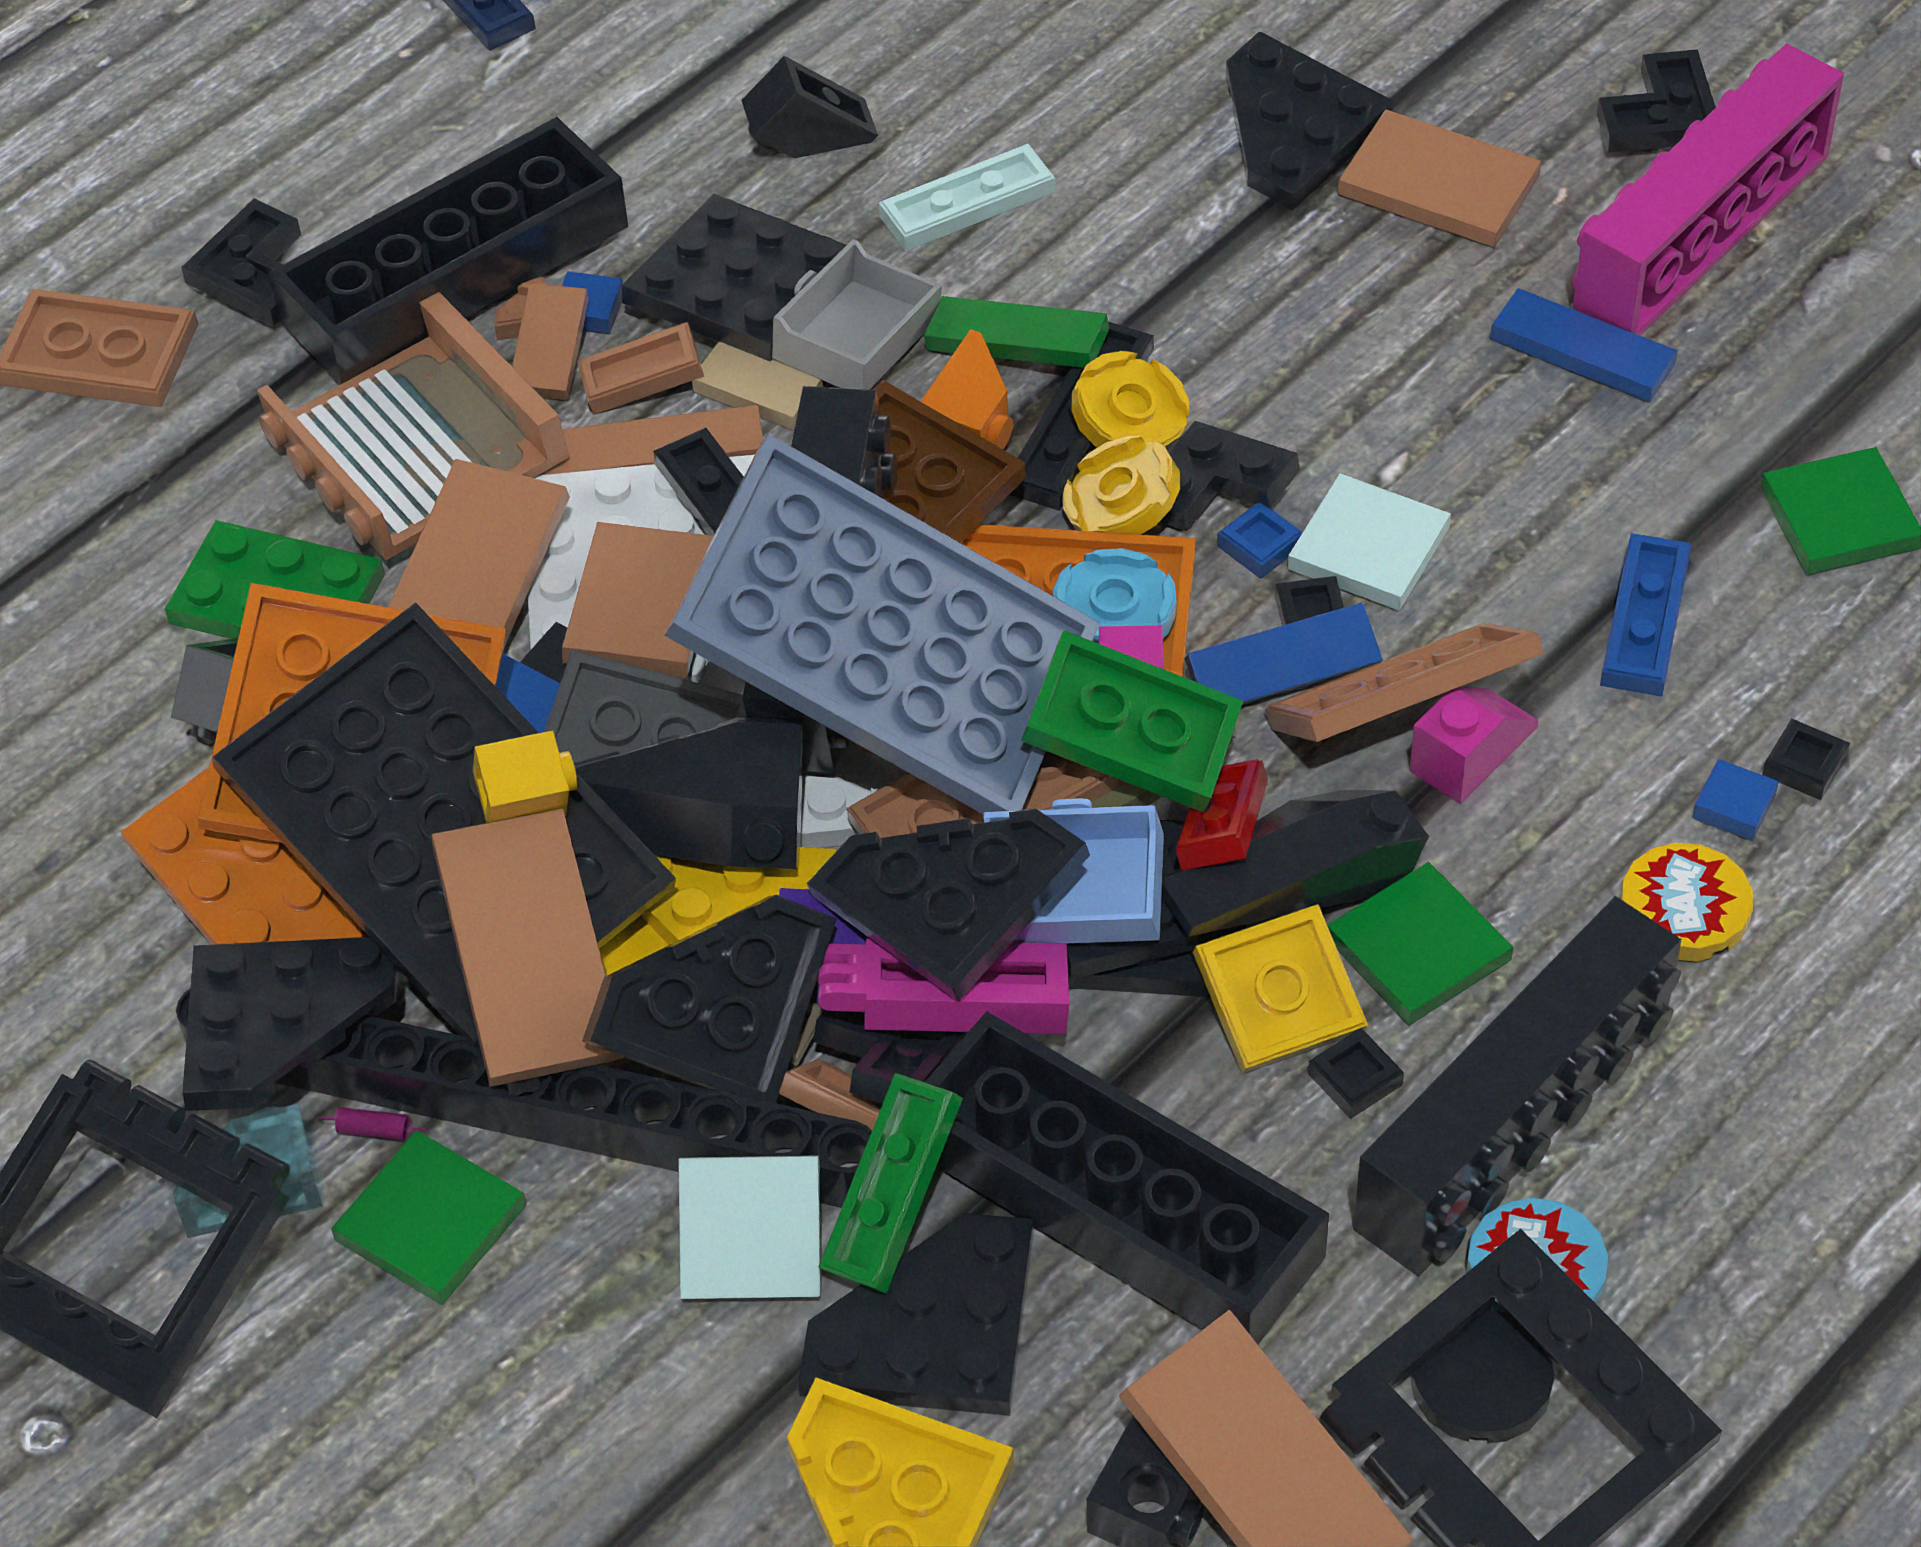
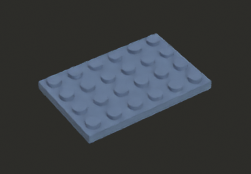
M767 434L743 477L664 636L984 814V812L1022 810L1046 750L1025 743L1021 739L1057 642L1063 630L1093 641L1100 623L774 436Z

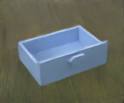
M1077 798L1058 799L1053 801L1051 810H1039L1086 842L1090 856L1013 942L1092 943L1159 940L1164 833L1155 805L1092 808L1090 800ZM1013 811L984 812V822L1009 819V812Z

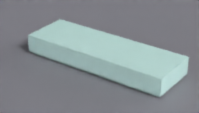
M1026 144L879 202V217L906 252L1054 193L1055 177L1030 145Z

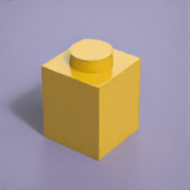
M553 730L475 746L473 774L486 823L563 809L566 816L569 791L577 790V777L570 752L559 753Z

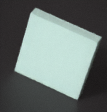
M1340 473L1290 552L1288 570L1312 579L1336 576L1340 589L1400 611L1450 528L1451 513Z
M819 1156L679 1158L681 1299L821 1296V1269L818 1268L821 1261Z

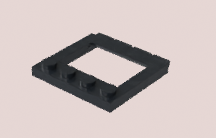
M89 1059L81 1065L73 1079L61 1074L0 1171V1330L157 1419L290 1198L280 1190L289 1176L290 1166L249 1143L244 1144L239 1150L240 1139L235 1135L195 1114H191L185 1119L186 1111L184 1108L141 1085L131 1089V1081L128 1078ZM77 1131L229 1213V1216L156 1335L4 1251L5 1246Z
M1521 1228L1332 1384L1331 1395L1336 1400L1320 1416V1419L1354 1455L1361 1453L1374 1441L1379 1445L1365 1460L1364 1466L1403 1507L1409 1506L1423 1493L1429 1498L1416 1511L1413 1517L1441 1547H1597L1717 1444L1722 1434V1430ZM1496 1303L1507 1314L1511 1313L1536 1339L1535 1342L1557 1364L1560 1363L1585 1389V1393L1607 1415L1610 1414L1636 1441V1445L1642 1450L1638 1456L1539 1541L1394 1390L1398 1384Z

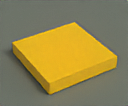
M1318 904L1196 946L1193 951L1242 1074L1344 1039L1359 1028L1365 1031L1368 1027L1364 1013Z

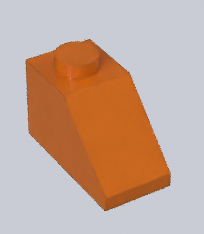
M970 329L920 402L999 448L1004 449L1013 429V419L1008 417L1007 389L982 334Z

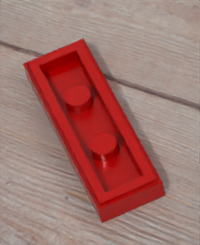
M1255 759L1222 766L1212 797L1204 813L1189 807L1176 847L1181 870L1246 858L1268 782L1263 760Z

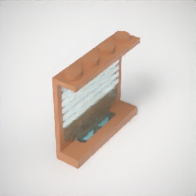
M440 292L419 302L429 337L299 408L291 411L268 385L257 390L265 414L258 417V420L269 442L275 448L281 445L286 448L289 460L298 475L303 480L312 477L317 491L331 512L340 509L344 513L347 526L355 539L361 545L369 542L385 561L418 542L455 459L534 478L570 458L560 418L556 411Z

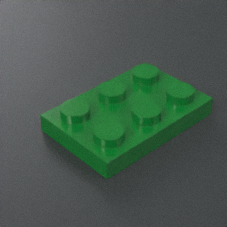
M215 520L164 609L168 622L171 625L234 639L239 638L251 583L369 604L385 573L382 560L379 558Z
M1063 630L1021 741L1204 813L1212 797L1243 700Z

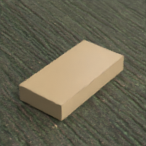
M722 342L717 343L701 364L704 376L692 380L693 392L734 408L758 405L760 418L793 431L795 429L803 386L823 387V381L819 378L774 359L769 362Z

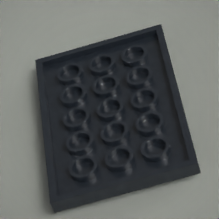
M415 602L212 757L215 770L374 943L379 946L385 955L459 1035L464 1036L473 1048H476L479 1043L478 1034L432 846V834L486 824L473 774L475 746L538 734L539 732ZM576 772L577 790L569 791L565 819L598 949H600L675 887L676 877Z

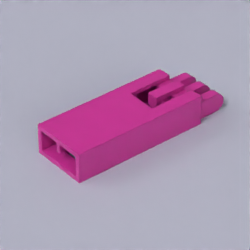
M866 938V944H828L819 969V1006L827 1011L865 1012L864 1030L969 1032L984 1013L988 1011L1023 1033L1067 1034L1070 1002L1066 943L1012 942L959 1002L873 939Z

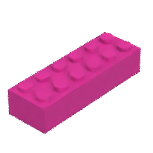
M1787 43L1769 60L1762 59L1759 61L1743 84L1735 91L1733 89L1728 90L1721 97L1716 108L1705 119L1694 121L1688 127L1680 142L1668 153L1666 151L1659 153L1642 177L1634 184L1627 183L1624 185L1614 202L1599 216L1592 215L1584 223L1577 238L1580 254L1578 268L1572 279V286L1575 288L1573 310L1637 335H1642L1828 158L1844 73Z

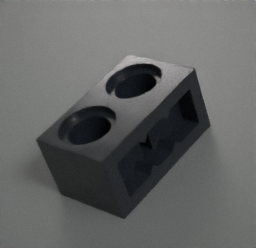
M1132 1415L1086 1498L1087 1533L1118 1547H1177V1545L1189 1547L1200 1527L1204 1507L1199 1506L1201 1500L1134 1415ZM1142 1501H1154L1163 1505L1164 1508L1154 1513H1144L1136 1510L1133 1506Z

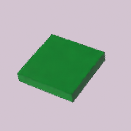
M1877 447L1764 472L1762 475L1760 487L1807 575L1921 549V526Z
M1429 861L1327 925L1339 953L1409 1026L1512 960L1513 946Z
M416 1130L331 1227L336 1242L443 1305L525 1208L526 1200L524 1192Z

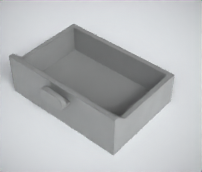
M853 239L818 274L815 271L809 270L797 282L794 290L796 296L774 316L772 359L840 388L871 389L926 332L941 300L942 285L868 255L860 243Z

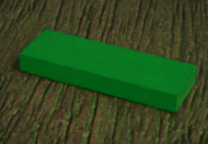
M942 296L924 334V339L928 351L954 353L969 330L972 329L982 334L992 358L1085 368L1088 363L1097 358L1109 331L1107 313Z
M897 1073L894 1074L818 1268L885 1294L887 1293L963 1100L962 1097L951 1091Z

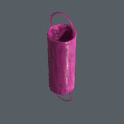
M338 1107L333 1118L317 1117L318 1119L335 1120V1130L340 1134L404 1141L406 1140L408 1130L428 1131L424 1128L413 1127L410 1116L405 1114Z

